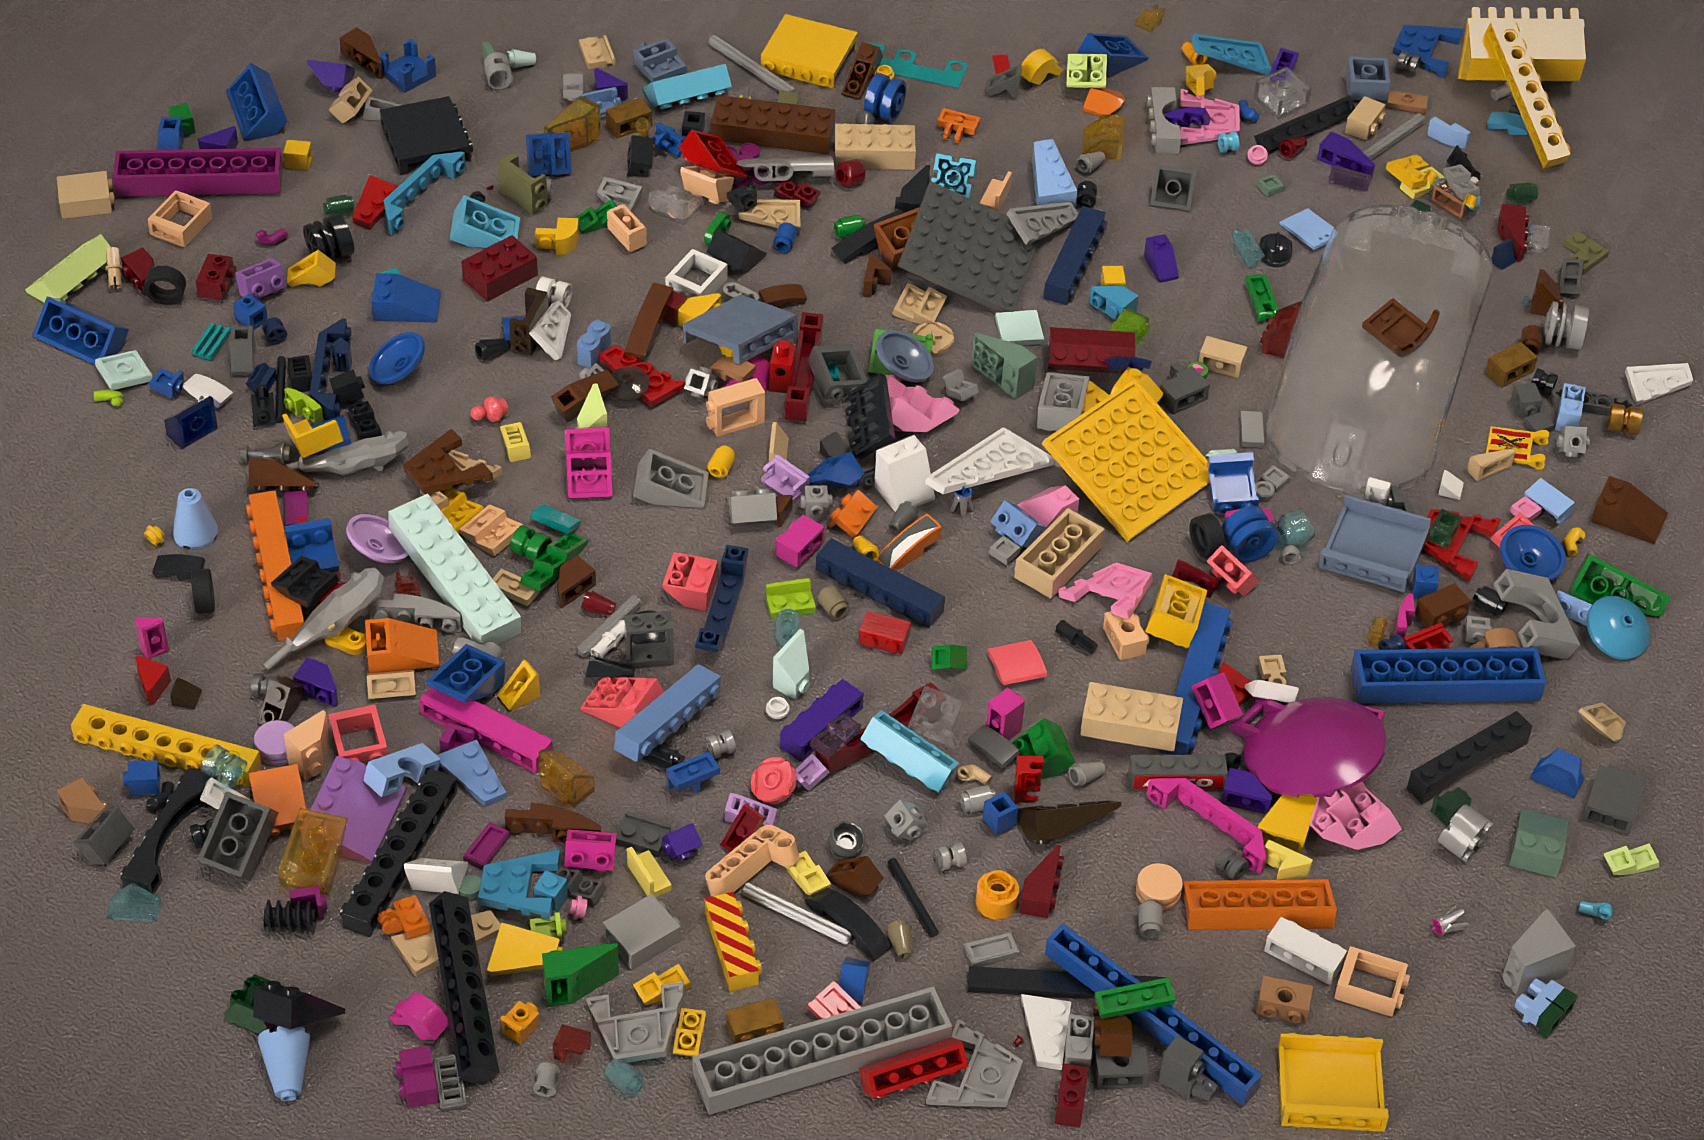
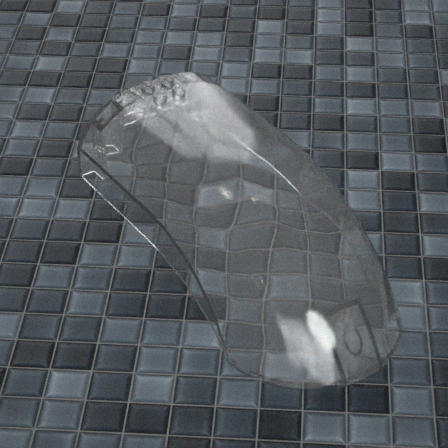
M1393 204L1366 206L1353 211L1338 222L1332 230L1298 312L1265 423V436L1268 438L1267 444L1272 453L1284 465L1294 472L1300 470L1306 473V479L1333 489L1361 493L1362 489H1366L1369 477L1391 483L1390 489L1391 486H1396L1399 490L1417 484L1419 478H1426L1431 472L1494 272L1490 254L1474 232L1463 224L1437 215L1434 212H1424L1414 207H1403ZM1392 298L1424 323L1428 322L1434 310L1440 312L1438 321L1428 339L1413 353L1402 358L1396 356L1390 349L1362 328V323Z

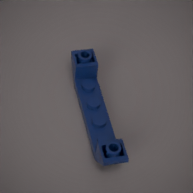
M343 318L318 334L310 398L322 407V414L325 420L336 418L341 414V404L337 403L336 394H326L324 385L328 383V373L326 370L330 369V357L328 355L332 354L331 344L339 338L345 341L351 340V327H347V319Z
M726 545L721 560V576L705 627L700 628L695 648L715 652L723 650L743 586L749 548Z

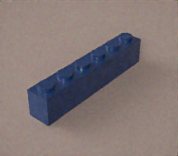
M1085 206L1081 207L1045 282L1043 299L1067 305L1070 298L1075 297L1076 285H1080L1083 278L1082 272H1086L1088 269L1089 258L1092 259L1094 256L1095 245L1098 246L1101 240V232L1105 233L1107 221H1105L1106 212Z
M832 538L816 554L817 571L856 590L860 594L872 598L879 604L895 610L897 613L914 620L918 624L930 628L944 612L945 596Z

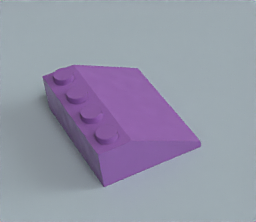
M336 756L301 828L303 847L372 864L375 852L382 845L407 791V787L401 785L400 791L381 797L363 781L367 765L360 761Z

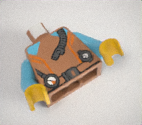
M1430 169L1427 170L1423 179L1429 181V184L1434 186L1431 201L1461 219L1470 209L1473 211L1479 210L1481 196L1476 197L1467 194L1465 200H1461L1452 190L1446 178H1438L1436 172ZM1474 176L1471 177L1470 180L1479 187V180Z

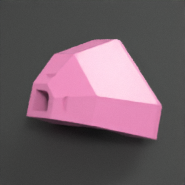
M885 375L887 377L894 430L928 432L958 414L959 409L954 406V402L949 398H932L927 394L928 391L921 386L906 387L901 383V379L895 375Z
M1363 781L1349 789L1345 786L1333 790L1334 794L1318 797L1310 821V826L1323 839L1356 850L1384 844L1402 830L1390 809L1366 788Z

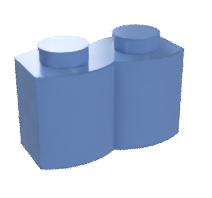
M597 319L589 325L587 333L578 339L577 360L579 365L591 368L595 363L599 364V354L611 347V324Z

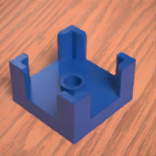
M412 39L403 44L404 56L390 63L387 51L380 54L383 75L404 92L436 77L435 58L428 54L426 62L418 56L417 43Z

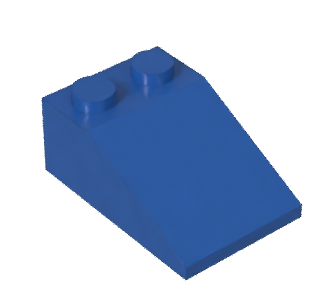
M1088 33L1077 52L1078 54H1107L1106 75L1111 76L1139 65L1149 58L1125 35Z
M376 273L372 297L374 321L437 322L441 290L399 274Z
M465 644L426 681V685L464 703L492 695L505 682V661Z

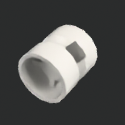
M544 276L538 281L536 289L548 293V305L560 301L565 308L568 307L572 297V284L562 281L556 283L555 279Z

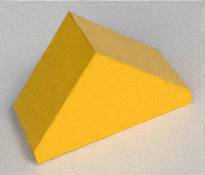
M523 660L497 696L511 711L540 697L539 674L527 660Z

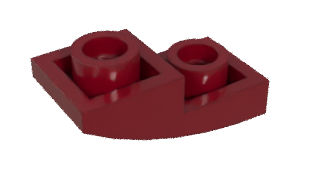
M785 180L775 189L774 196L782 200H800V205L811 206L821 192L806 183L798 186L789 180Z

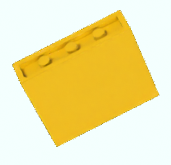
M785 14L761 54V66L777 75L834 89L835 76L849 52H855L857 48L858 32Z
M1281 1034L1278 1043L1281 1126L1385 1132L1389 1115L1388 1109H1385L1380 1052L1383 1039L1371 1037L1352 1038L1347 1036L1334 1037L1320 1034Z

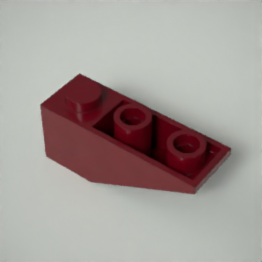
M1502 203L1498 218V233L1503 241L1511 240L1515 259L1517 262H1520L1522 254H1526L1528 242L1524 241H1527L1529 229L1526 228L1529 223V215H1526V207Z
M1057 845L1025 878L1020 902V914L1048 918L1050 909H1055L1057 895L1053 894V890L1059 889L1061 875L1056 874L1057 870L1062 871L1064 856H1060L1061 846Z

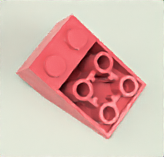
M603 677L592 693L586 698L580 710L621 728L659 697L664 690L657 678Z

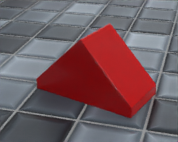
M137 656L135 657L138 675L149 706L156 703L171 682L169 668L164 664Z

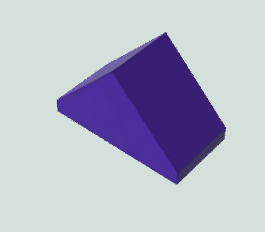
M598 68L594 69L596 91L616 87L617 98L620 97L621 101L628 99V84Z
M235 126L197 139L199 149H235L238 145Z

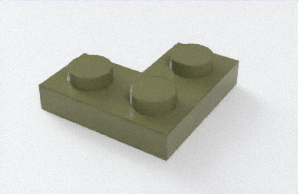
M1578 230L1564 240L1563 246L1575 253L1568 259H1584L1582 275L1609 255V250Z

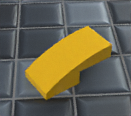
M679 964L658 976L653 972L633 984L645 1005L662 1001L661 985L684 982L685 990L692 987Z

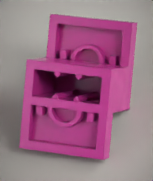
M609 427L565 428L568 498L613 496Z

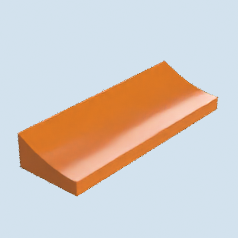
M1328 879L1183 881L1182 890L1188 930L1273 929L1280 917L1293 921L1304 929H1334L1337 908Z

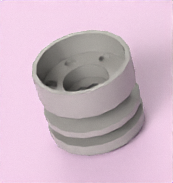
M1552 301L1544 323V344L1550 345L1553 336H1555V346H1559L1562 338H1566V348L1581 350L1587 328L1589 307L1574 305L1570 314L1567 313V303H1563L1560 312H1558V302Z

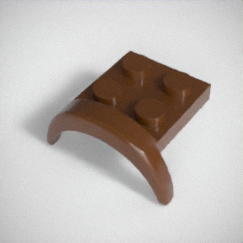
M1392 298L1362 323V328L1390 349L1392 353L1402 358L1413 353L1428 339L1438 321L1440 312L1434 310L1428 322L1424 323Z

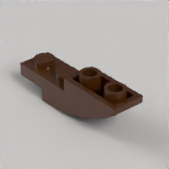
M531 803L530 810H505L506 830L514 833L552 834L553 842L566 844L568 830L601 832V826L591 819L557 806Z

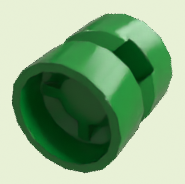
M521 525L516 529L511 538L510 551L522 557L526 555L528 560L534 562L546 553L547 545L552 543V539Z

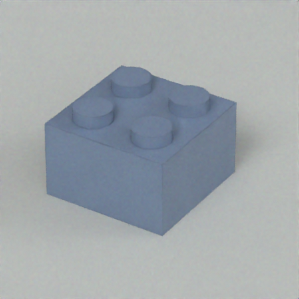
M1349 56L1345 73L1347 95H1350L1352 100H1362L1365 96L1376 101H1387L1390 88L1388 59Z

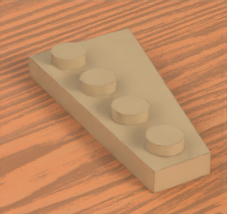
M491 910L471 915L476 946L498 936L501 924ZM430 926L431 932L409 939L406 938L405 933L391 937V943L415 977L439 966L433 926Z

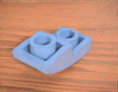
M1433 117L1430 120L1427 135L1453 147L1458 145L1460 148L1466 149L1471 132L1457 123L1450 126L1437 117Z

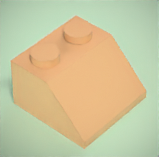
M700 165L681 167L680 172L684 190L690 191L692 196L698 198L704 196L709 198L708 201L714 204L728 201L727 192H730L732 189L733 177Z
M324 710L284 734L288 765L298 764L300 777L304 781L317 776L325 769L330 739L326 712Z

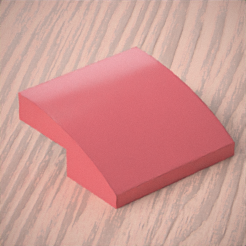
M1032 640L988 648V657L994 664L996 676L1003 685L1047 676L1043 660Z

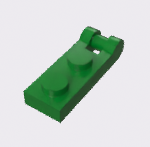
M1266 274L1245 276V285L1256 311L1257 321L1265 322L1266 319H1272V321L1280 320V311Z

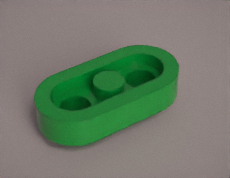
M723 212L717 214L705 232V244L710 245L716 230L725 232L730 229L731 220L728 214Z

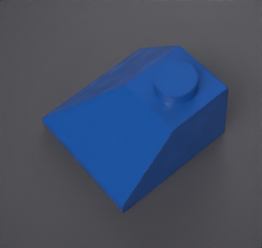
M852 452L826 458L807 475L810 476V486L827 485V488L838 489L846 486L852 488L859 483L858 479L865 473Z

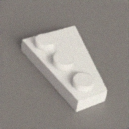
M1688 363L1627 367L1625 370L1631 395L1636 406L1690 386L1693 382Z

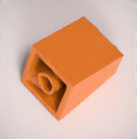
M298 764L249 773L253 801L279 812L269 836L278 835L280 831L290 829L291 832L300 831L307 818V811Z

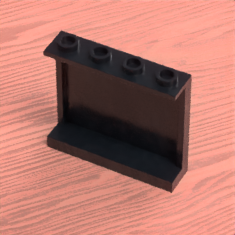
M450 96L380 109L381 126L400 175L408 174L407 164L426 161L432 155L464 152L468 162L471 161L470 153L473 152V145L471 140L468 141L467 130L462 128V118L457 116L456 103L452 104Z

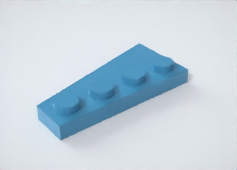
M1193 34L1191 38L1195 53L1269 75L1272 70L1262 43Z

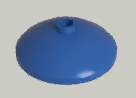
M406 332L388 340L377 350L369 364L370 377L378 384H392L409 376L417 368L424 356L425 342L423 338L417 333Z
M1533 525L1513 527L1506 532L1500 543L1501 558L1510 570L1546 577L1549 581H1552L1561 574L1565 567L1566 557L1562 545L1550 532Z

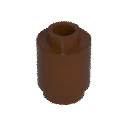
M1528 325L1522 329L1521 342L1537 355L1542 349L1543 331L1536 325Z

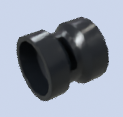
M1091 181L1079 183L1076 204L1080 208L1082 206L1093 208L1096 205L1097 186Z
M1537 368L1531 383H1535L1537 389H1543L1544 393L1551 395L1558 375L1553 373L1547 375L1544 370Z
M214 819L207 820L203 825L194 824L189 826L196 849L203 847Z

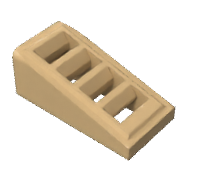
M1508 449L1471 456L1467 471L1476 481L1487 478L1512 467L1515 451Z

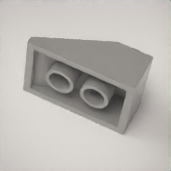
M1047 372L1038 405L1037 429L1058 431L1084 413L1089 384L1088 376Z
M649 449L638 463L633 497L653 505L703 508L709 472Z

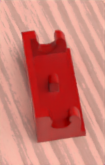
M1442 623L1403 638L1407 649H1452L1448 643H1452L1453 639Z
M1017 756L1014 779L1015 804L1038 801V796H1029L1027 792L1040 791L1044 756Z

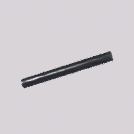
M284 356L277 358L275 421L278 423L284 422L282 417L285 408L286 358Z
M891 858L888 861V865L930 937L937 936L939 934L937 927L896 858Z

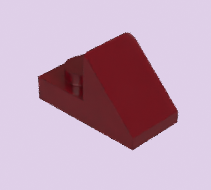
M744 804L720 845L730 853L756 832L766 818L750 805Z

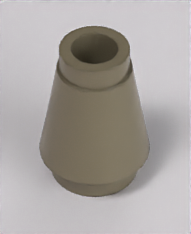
M904 920L890 923L887 935L898 959L910 958L912 956L911 927Z

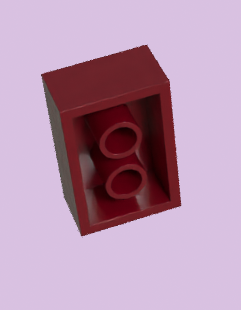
M513 235L461 261L463 280L487 302L538 276L537 256Z

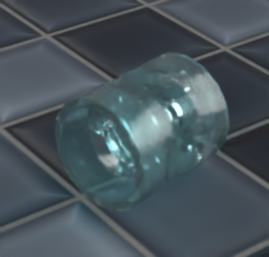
M216 744L204 758L201 771L212 778L218 776L219 782L232 788L244 774L247 761L235 754L230 756V751Z

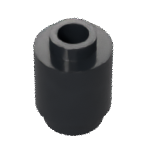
M1484 586L1482 589L1478 588L1473 596L1475 606L1493 615L1498 614L1501 616L1508 605L1507 601L1500 599L1497 591L1487 586Z

